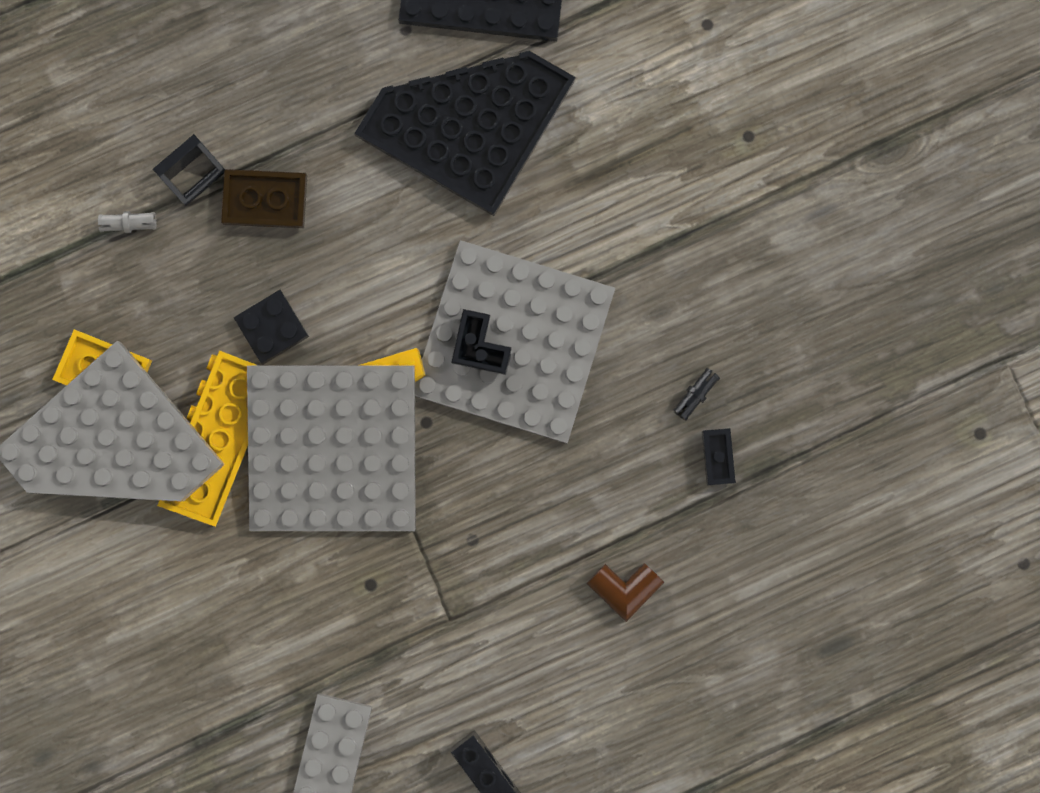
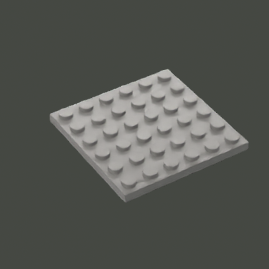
M460 240L422 358L426 376L415 383V397L567 444L615 288ZM463 309L489 314L490 320L485 342L512 348L506 375L451 363Z
M415 365L247 366L249 531L416 530Z

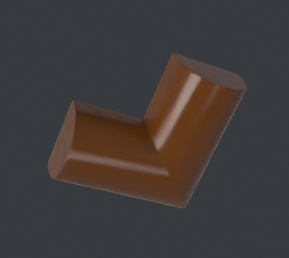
M645 563L626 582L604 564L586 584L627 622L664 584V581Z

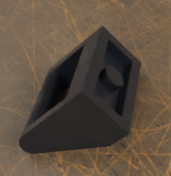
M195 134L153 168L154 172L185 206L191 203L225 173L224 167ZM204 153L216 167L182 194L172 183L171 179L199 155Z

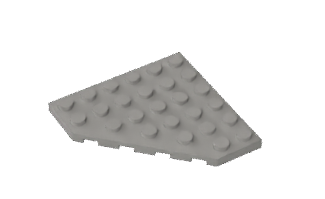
M119 341L110 346L0 445V461L27 493L184 502L225 465L127 348Z

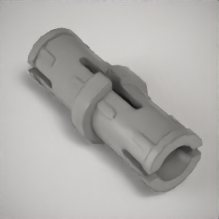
M130 211L114 215L99 214L98 225H101L99 226V231L124 230L125 233H131L132 230H156L157 220L154 219L156 214L155 212L131 214Z

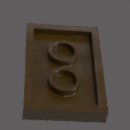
M225 169L221 223L223 225L304 228L307 174Z

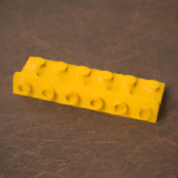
M220 350L217 356L211 355L206 368L211 371L207 381L201 380L196 395L200 396L197 407L191 405L186 419L225 465L184 502L159 500L157 506L216 527L248 447L247 366L256 364Z

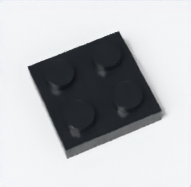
M281 290L276 291L233 317L262 365L309 337Z

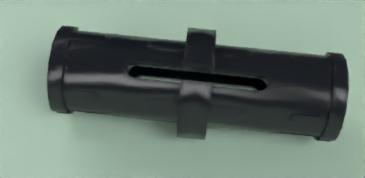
M705 369L696 383L686 389L688 393L673 409V412L679 415L686 407V410L680 417L681 419L687 421L700 402L704 403L707 399L705 397L706 394L720 380V377L714 373L710 380L706 381L713 372L711 369Z

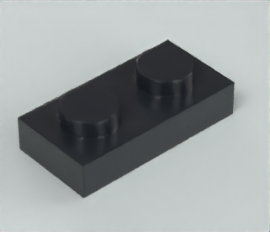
M731 429L703 430L702 440L707 486L736 483Z

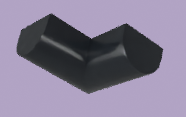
M463 309L451 363L506 375L512 348L485 342L490 320L489 314Z

